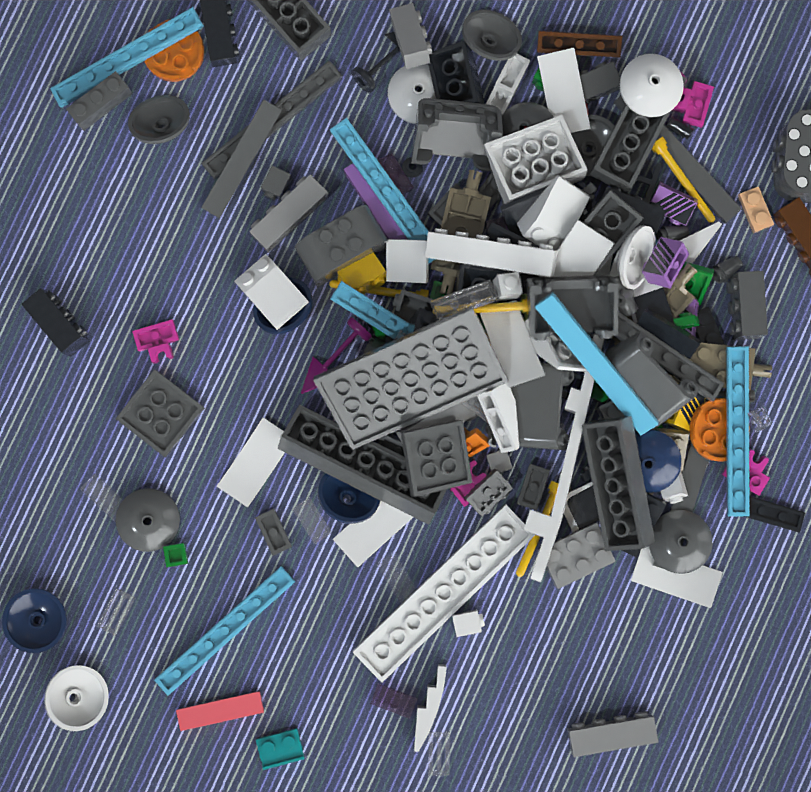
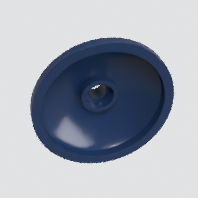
M287 277L309 303L278 330L254 305L253 316L255 322L263 331L270 334H284L296 329L305 321L311 311L313 298L310 289L303 281Z
M650 429L643 435L636 431L635 437L646 493L664 490L676 480L680 473L682 458L679 447L669 435L659 430ZM650 460L653 462V465L647 467L645 466V461Z
M327 473L323 475L318 486V500L322 509L331 518L342 523L357 524L364 522L374 515L380 504V500Z
M27 589L16 594L6 605L2 616V627L8 641L15 648L27 653H40L54 647L63 637L67 626V614L64 605L56 595L44 589ZM36 616H40V617H41V623H40V624L36 623V621H35Z

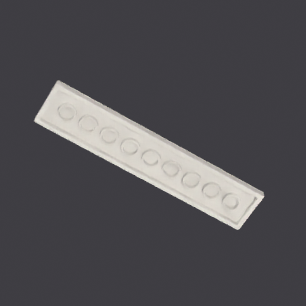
M505 504L352 652L383 682L535 535L524 531L525 524Z

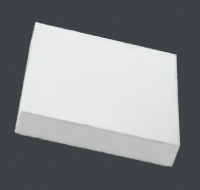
M388 239L386 243V282L428 283L429 258L425 257L427 240Z

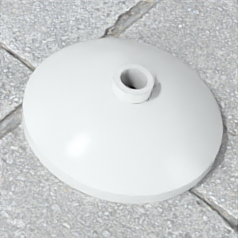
M644 54L630 61L623 70L620 78L621 96L626 105L639 115L646 117L662 116L670 112L680 101L683 93V78L678 67L668 58L658 54ZM652 78L657 79L658 84H654Z
M428 64L409 69L403 66L393 75L388 86V100L394 113L402 120L415 124L419 101L424 98L436 99ZM417 86H420L423 90L421 92L415 91V88Z
M641 225L634 229L624 240L618 251L617 266L619 278L626 288L635 289L645 280V276L642 273L643 266L648 261L656 245L654 231L649 226Z
M75 665L64 668L53 676L46 688L44 697L46 712L53 723L60 728L69 731L85 730L96 724L105 713L109 698L108 688L103 677L90 667ZM71 694H74L75 699L71 702L69 697Z

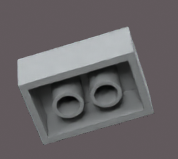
M593 523L556 540L546 569L555 588L560 589L616 561L611 551H605L602 532L598 524Z

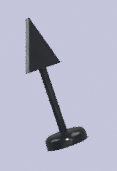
M394 32L387 33L385 36L396 47L369 72L361 67H355L351 71L355 82L367 93H371L375 89V82L371 76L400 51Z

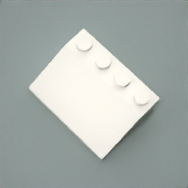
M562 115L484 144L498 190L505 204L549 186L557 175L574 184L584 180L588 171Z

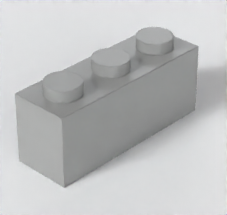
M413 3L389 9L391 23L405 68L409 69L430 63L429 54H432L430 42L425 41V38H427L425 26H420V23H422L420 11L415 10Z

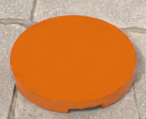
M162 22V23L156 25L153 29H155V28H157L158 26L164 24L165 22ZM196 31L146 59L144 62L151 73L162 80L169 82L185 80L194 75L203 62L205 51L202 38Z
M716 398L712 402L709 400L705 401L696 409L691 418L689 429L691 442L695 450L708 460L726 461L725 398Z

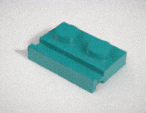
M298 728L256 739L263 770L305 759Z

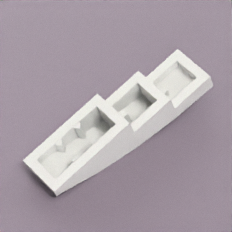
M519 54L508 59L486 104L498 107L501 110V114H504L531 60Z
M438 664L436 685L427 686L426 706L417 705L414 752H419L438 712L447 666L444 664Z

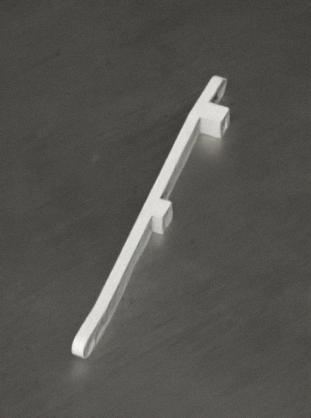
M618 251L609 276H619L617 266ZM594 333L593 342L602 351L604 339L599 338V335ZM585 370L581 391L571 388L565 405V411L574 413L575 417L551 517L530 510L524 527L525 532L544 538L531 575V579L539 582L542 581L562 521L583 432L582 425L585 423L595 381L587 370Z

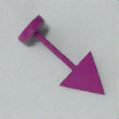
M350 317L347 321V325L354 332L323 365L312 357L301 394L317 388L313 381L314 376L328 371L327 368L357 335L365 341L372 338V335L354 318Z

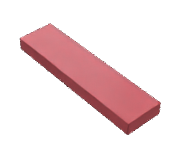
M256 691L176 710L180 731L264 713L261 693Z

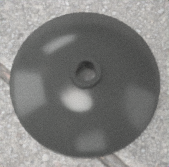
M477 10L470 13L463 22L462 35L465 42L476 54L483 58L496 61L508 60L514 57L521 47L522 37L518 27L503 14L491 10Z
M170 95L155 96L143 101L134 108L128 119V127L132 136L138 141L147 144H161L173 140L185 130L190 120V112L186 103L178 97Z
M532 102L516 104L502 114V137L520 131L522 126H527L528 128L554 117L547 108L540 104Z
M588 115L591 129L571 133L588 169L585 177H592L589 174L614 127L609 120L597 115ZM585 147H590L591 152H586Z
M146 488L132 492L122 501L116 514V527L121 539L131 548L143 552L157 551L167 546L176 536L180 525L177 505L170 496L157 489ZM145 517L151 518L152 522L150 525L144 524L143 520Z
M686 510L670 511L659 517L653 528L655 542L649 545L650 553L656 563L663 569L677 574L690 573L703 566L711 554L713 544L712 534L707 523L697 514ZM682 538H685L687 541L685 546L680 545Z

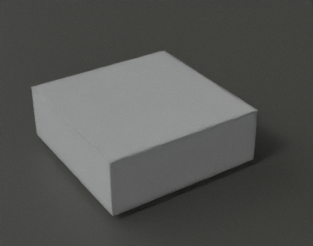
M501 451L486 455L491 471L496 469L501 473L513 469L507 452L501 453Z

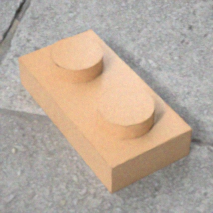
M759 186L738 195L753 233L774 225Z

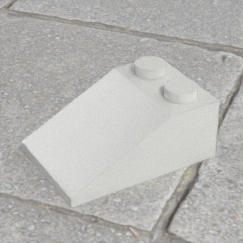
M557 175L519 220L517 225L525 238L537 245L553 246L552 250L557 251L576 221L579 220L590 196Z
M267 254L234 281L277 330L309 303Z
M527 319L524 323L529 334V321ZM551 333V336H548L543 341L530 338L536 354L556 369L583 372L586 370L557 333Z

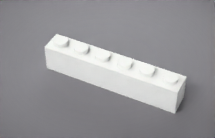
M435 228V232H428L425 250L426 258L554 277L558 251L552 250L553 246L540 244L539 248L531 247L530 242L518 241V245L510 244V239L497 238V242L489 241V236L476 235L475 239L469 238V233L456 231L455 235L447 234L448 230Z

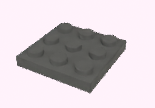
M154 369L116 417V420L166 458L205 408Z
M455 420L401 432L411 496L415 497L472 483L463 420Z

